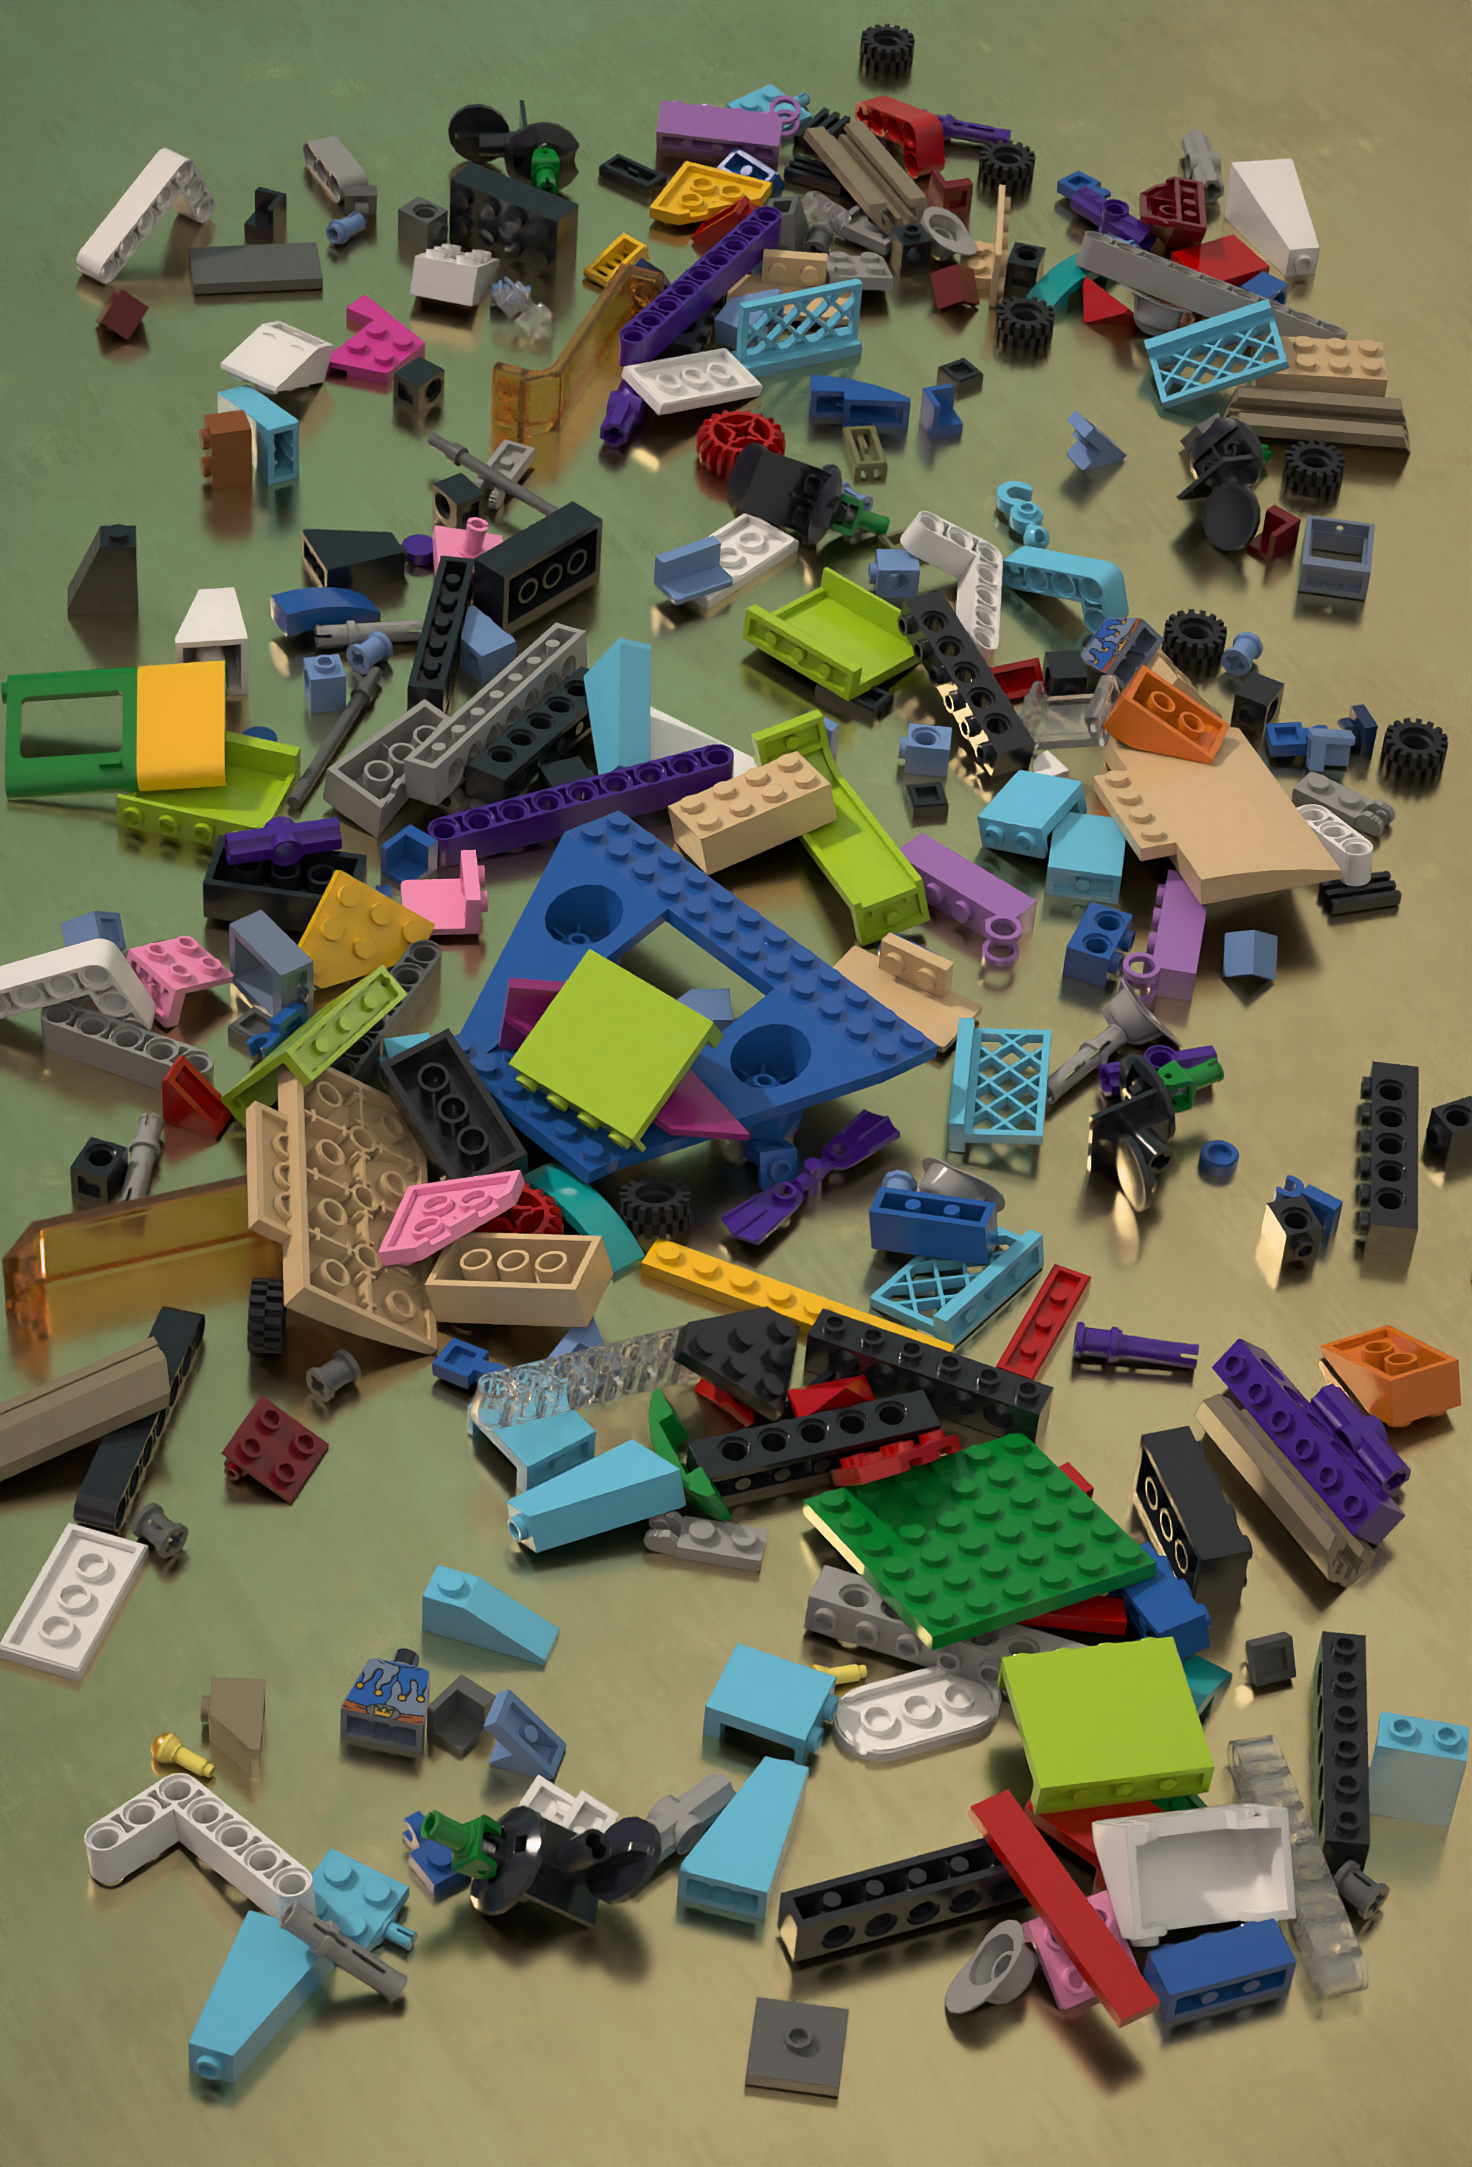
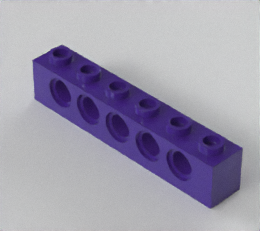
M1238 1338L1213 1365L1212 1369L1352 1535L1379 1545L1406 1516L1264 1349Z

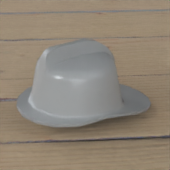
M929 207L924 210L922 215L923 227L933 240L931 254L935 259L943 261L955 254L963 256L976 254L978 248L969 235L963 222L955 214L940 207Z
M1120 283V286L1135 294L1133 318L1136 325L1147 334L1159 336L1174 331L1178 327L1184 312L1192 313L1190 310L1162 303Z
M1120 977L1124 987L1102 1009V1016L1108 1025L1115 1024L1121 1027L1126 1034L1127 1043L1143 1044L1165 1034L1174 1043L1182 1047L1183 1045L1179 1039L1145 1007L1125 978Z
M928 1156L923 1159L922 1167L925 1175L916 1190L917 1192L995 1202L997 1212L1004 1209L1006 1202L1003 1195L986 1180L952 1167L938 1158Z
M1006 1920L993 1928L982 1941L976 1953L955 1976L945 1996V2006L951 2013L962 2014L972 2011L985 2001L997 2005L1008 2003L1017 1998L1029 1985L1034 1971L1039 1964V1958L1024 1943V1928L1018 1921Z

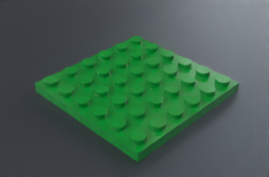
M1019 1432L1008 1434L1002 1438L980 1445L970 1446L967 1449L941 1456L940 1459L923 1465L910 1466V1470L862 1485H850L833 1491H826L821 1495L803 1500V1514L931 1651L1156 1576L1157 1562L1025 1434Z

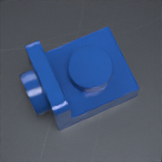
M784 1138L778 1140L754 1139L743 1141L744 1157L757 1165L758 1186L762 1190H766L780 1182L790 1183L798 1177L797 1147Z

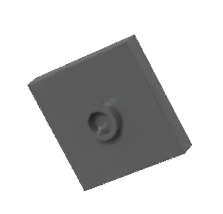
M757 1997L745 2084L839 2096L849 2009Z

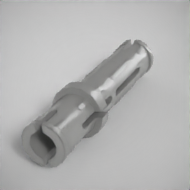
M420 619L357 624H355L354 620H348L345 624L315 625L314 634L329 635L328 637H314L315 646L320 648L323 646L347 645V648H349L353 644L365 642L368 635L376 630L386 634L391 642H419L421 635L419 631H407L422 629Z
M1111 1024L1095 1039H1089L1082 1043L1079 1052L1048 1077L1046 1104L1051 1105L1055 1103L1060 1096L1076 1085L1093 1069H1099L1101 1064H1106L1108 1057L1127 1042L1124 1030L1118 1025ZM1100 1049L1094 1056L1089 1058L1090 1055H1092L1095 1051ZM1072 1070H1075L1070 1076H1068L1064 1080V1077L1066 1075H1068Z
M148 1113L141 1115L136 1138L132 1139L129 1145L131 1158L121 1197L117 1204L118 1210L123 1215L129 1217L132 1215L134 1204L136 1205L135 1217L142 1214L153 1165L161 1154L159 1141L165 1121L156 1113H151L148 1125Z
M297 1901L291 1902L283 1911L278 1926L309 1945V1951L316 1957L325 1956L352 1976L383 1995L390 2002L394 2001L402 1993L408 1977L339 1932V1925L332 1920L323 1921L301 1906Z

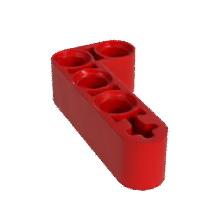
M889 96L872 98L858 102L855 105L854 114L857 122H863L873 134L903 145L905 168L912 178L916 179L930 175L931 170L938 169L939 172L944 170L943 130L941 122L936 115Z

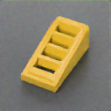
M622 233L583 270V275L608 289L620 282L641 258L648 262L650 261L648 246ZM610 266L614 268V270L612 271L607 267ZM601 271V272L607 274L608 276L605 277V276H603L602 274H600V273H598V272Z

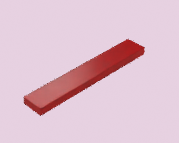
M1007 1789L970 1806L968 1816L1120 2029L1157 2011L1160 2000L1011 1792Z

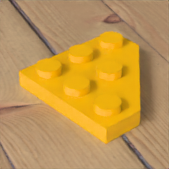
M685 161L650 206L649 218L659 220L665 224L675 225L698 222L708 219L745 195L749 198L750 203L762 207L772 194V182Z
M335 870L298 946L313 960V987L323 989L370 974L382 964L385 968L395 966L413 942L429 939L436 924L342 870Z

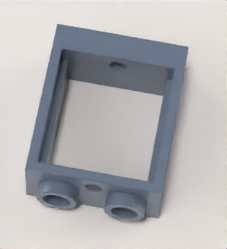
M1307 515L1298 591L1366 600L1371 575L1375 524ZM1342 526L1343 529L1339 530L1336 527ZM1312 548L1361 555V561L1356 563L1312 557Z
M262 910L230 923V972L234 974L232 983L260 1011L271 1017H274L294 1001L303 1004L307 1018H311L313 1016V960Z

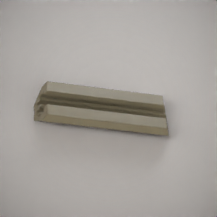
M863 122L846 123L844 130L847 132V135L840 134L838 140L833 135H830L824 127L806 129L803 138L870 219L886 235H891V228L901 227L906 224H918L923 218L924 210L927 209V197Z
M1238 385L1231 395L1223 418L1233 417L1245 422L1257 434L1259 441L1294 444L1303 441L1308 445V440H1314L1316 445H1319L1321 441L1326 443L1325 446L1333 445L1344 448L1411 453L1409 432L1400 398Z
M152 1336L0 1403V1481L167 1408L171 1393L167 1361L163 1351L158 1347L155 1337Z
M1220 1394L1203 1400L1194 1415L1195 1419L1326 1578L1334 1583L1337 1581L1340 1586L1348 1588L1369 1571L1376 1553L1365 1540L1352 1535L1246 1408L1239 1411L1230 1399Z

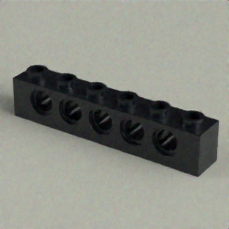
M444 555L440 557L408 682L407 711L424 699L445 713L460 654L461 635L467 609L472 605L474 559Z
M940 590L905 599L900 616L897 619L899 631L903 636L907 637L913 647L915 658L922 662L928 672L931 684L937 687L944 698L945 707L950 713H953L959 723L963 737L968 738L978 762L985 766L991 777L1029 767L1036 743L943 592Z
M581 666L573 674L566 676L558 687L552 692H548L537 705L529 708L524 716L515 724L509 725L501 736L495 741H491L480 754L467 762L464 769L466 795L487 804L517 797L538 779L540 765L558 761L592 731L583 677L590 669Z
M1373 1061L1370 1076L1362 1077L1360 1099H1366L1367 1103H1362L1360 1112V1125L1366 1126V1129L1361 1131L1359 1152L1366 1153V1156L1361 1157L1359 1167V1179L1365 1180V1184L1361 1183L1358 1207H1364L1365 1211L1360 1212L1358 1235H1365L1364 1252L1412 1257L1418 1232L1419 1067Z
M824 1308L807 1335L804 1369L821 1375L827 1369L836 1371L835 1380L844 1374L851 1377L865 1375L872 1392L886 1398L900 1393H909L923 1389L936 1415L1001 1438L1005 1435L1019 1432L1025 1434L1036 1445L1048 1423L1054 1387Z
M922 1389L688 1442L686 1466L689 1472L701 1466L718 1489L724 1502L831 1478L830 1470L842 1467L840 1462L842 1458L863 1452L880 1451L879 1447L899 1441L913 1440L914 1445L919 1444V1435L941 1429V1424Z
M1322 1631L1315 1661L1317 1873L1336 1875L1338 1870L1349 1860H1355L1360 1864V1870L1364 1872L1370 1847L1366 1635Z
M984 1838L783 1892L780 1894L777 1927L793 1962L1023 1899L1026 1896Z

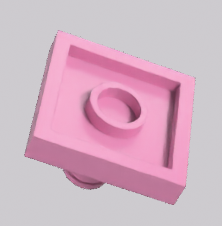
M472 517L467 520L466 530L435 525L432 535L435 577L441 555L474 559L502 543V536L486 533L488 531V523L478 517Z

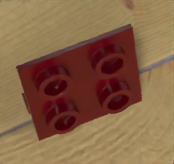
M261 1395L221 1452L227 1458L224 1462V1473L232 1480L244 1477L248 1473L290 1504L329 1444Z

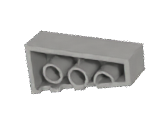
M422 700L327 768L323 800L378 839L409 798L406 797L404 759L450 717L427 700Z

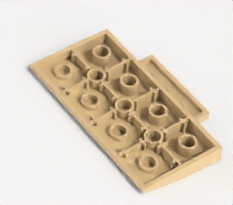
M1229 727L1210 765L1134 749L1124 742L1117 741L1110 734L1104 735V761L1111 771L1106 774L1093 776L1094 791L1139 860L1145 861L1168 856L1200 905L1342 878V870L1239 728Z
M282 1063L277 1068L278 1111L258 1101H254L246 1109L248 1229L282 1244L284 1306L355 1335L432 1355L438 1350L436 1318L424 1285L433 1269L432 1255L408 1266H400L399 1264L382 1266L378 1255L381 1244L408 1186L428 1183L426 1155L389 1095L330 1066L304 1087L289 1068Z

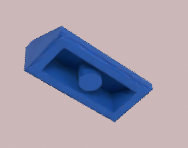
M735 147L716 168L772 182V193L785 185L779 173L738 147Z

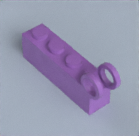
M787 95L776 97L770 103L769 111L765 112L746 111L742 108H721L710 104H687L678 100L671 102L661 100L656 129V148L727 157L735 147H738L758 161L779 163L782 139L791 138L799 131L800 105L795 98ZM780 103H789L795 108V112L788 109H781L775 112L774 109ZM795 123L791 130L783 131V125Z
M920 833L900 848L901 852L923 880L927 903L987 939L983 943L981 952L985 962L995 967H1009L1017 962L1019 947L1016 942L1034 928L1036 900L924 833ZM994 946H1003L1010 949L1013 954L1006 958H998L991 955L988 950Z
M1168 870L1166 884H1158L1155 905L1162 906V908L1154 907L1151 929L1158 931H1150L1146 953L1136 952L1129 954L1125 957L1122 966L1123 974L1126 976L1124 978L1130 985L1141 984L1150 990L1149 994L1138 996L1144 1005L1154 1001L1156 996L1192 1001L1208 904L1200 905L1180 873ZM1134 962H1144L1143 974L1134 972L1130 969L1129 965ZM1122 981L1119 985V991L1124 987Z

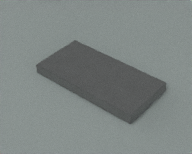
M316 242L188 248L194 294L323 288V276Z

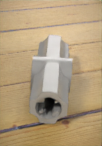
M1191 130L1187 136L1182 138L1181 145L1185 156L1186 179L1203 182L1205 203H1215L1218 198L1224 195L1225 188L1220 174L1219 152H1213L1209 138L1202 133V130Z
M722 1773L718 1775L709 1774L678 1798H675L673 1795L661 1798L650 1810L646 1821L655 1824L661 1835L662 1851L659 1863L675 1851L680 1855L691 1851L703 1837L706 1828L714 1823L736 1795L731 1781Z

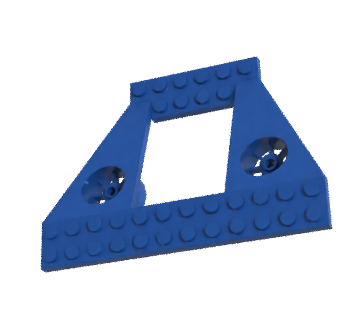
M619 810L564 832L461 1032L454 1036L505 1119L586 1184L615 1171L714 1138L670 1135L654 1123H651L640 1139L646 1147L645 1151L642 1153L633 1146L625 1150L608 1138L610 1132L600 1126L597 1131L590 1129L577 1119L579 1114L568 1107L566 1112H563L546 1100L548 1096L546 1093L539 1089L535 1093H531L515 1081L518 1075L509 1065L518 1049L499 1048L498 1040L509 978L566 982L589 948L620 966L622 955L666 921L765 995L764 998L721 1032L724 1037L715 1049L706 1044L690 1067L697 1077L749 1132L750 1138L756 1140H778L790 1137L801 1128L806 1108L883 1083L934 1059L938 1049V1045L927 1038L921 1031L908 1024L896 1015L894 1011L874 999L865 990L855 985L838 970L821 960L811 950L806 949L787 935L785 931L772 924L760 915L758 911L749 907L734 896L732 892L719 885L707 876L705 872L700 871L681 857L679 853L666 846L653 834L647 832Z

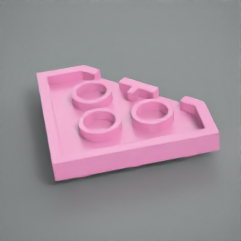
M521 1170L408 1186L378 1251L382 1266L395 1264L408 1266L421 1261L514 1207L525 1185Z

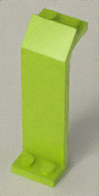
M816 709L751 734L756 754L753 756L757 767L777 760L784 754H791L797 751L831 783L837 820L800 835L797 838L851 909L856 937L860 944L865 946L883 939L889 932L896 934L930 921L921 876L840 773L830 750L824 717L821 712Z

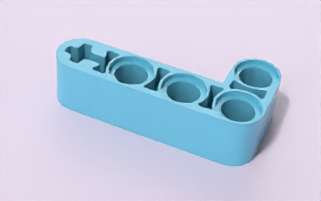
M1021 546L1003 559L1002 583L1005 586L1081 602L1085 625L1093 633H1096L1107 618H1127L1129 614L1124 577L1119 567L1114 563L1031 546Z

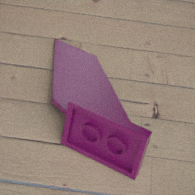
M509 978L498 1037L499 1048L519 1049L565 982ZM690 1068L652 1121V1123L670 1135L750 1140L749 1132Z

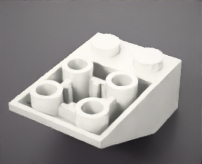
M442 244V247L434 246V249H426L425 253L415 256L410 294L474 306L480 303L500 264V259L491 258L492 253L483 250H473L472 253L460 252L461 247L452 244Z
M281 321L264 323L221 362L219 368L231 372L230 376L235 380L242 382L251 381L259 385V390L276 395L280 391H294V388H308L312 384L324 382L334 345Z

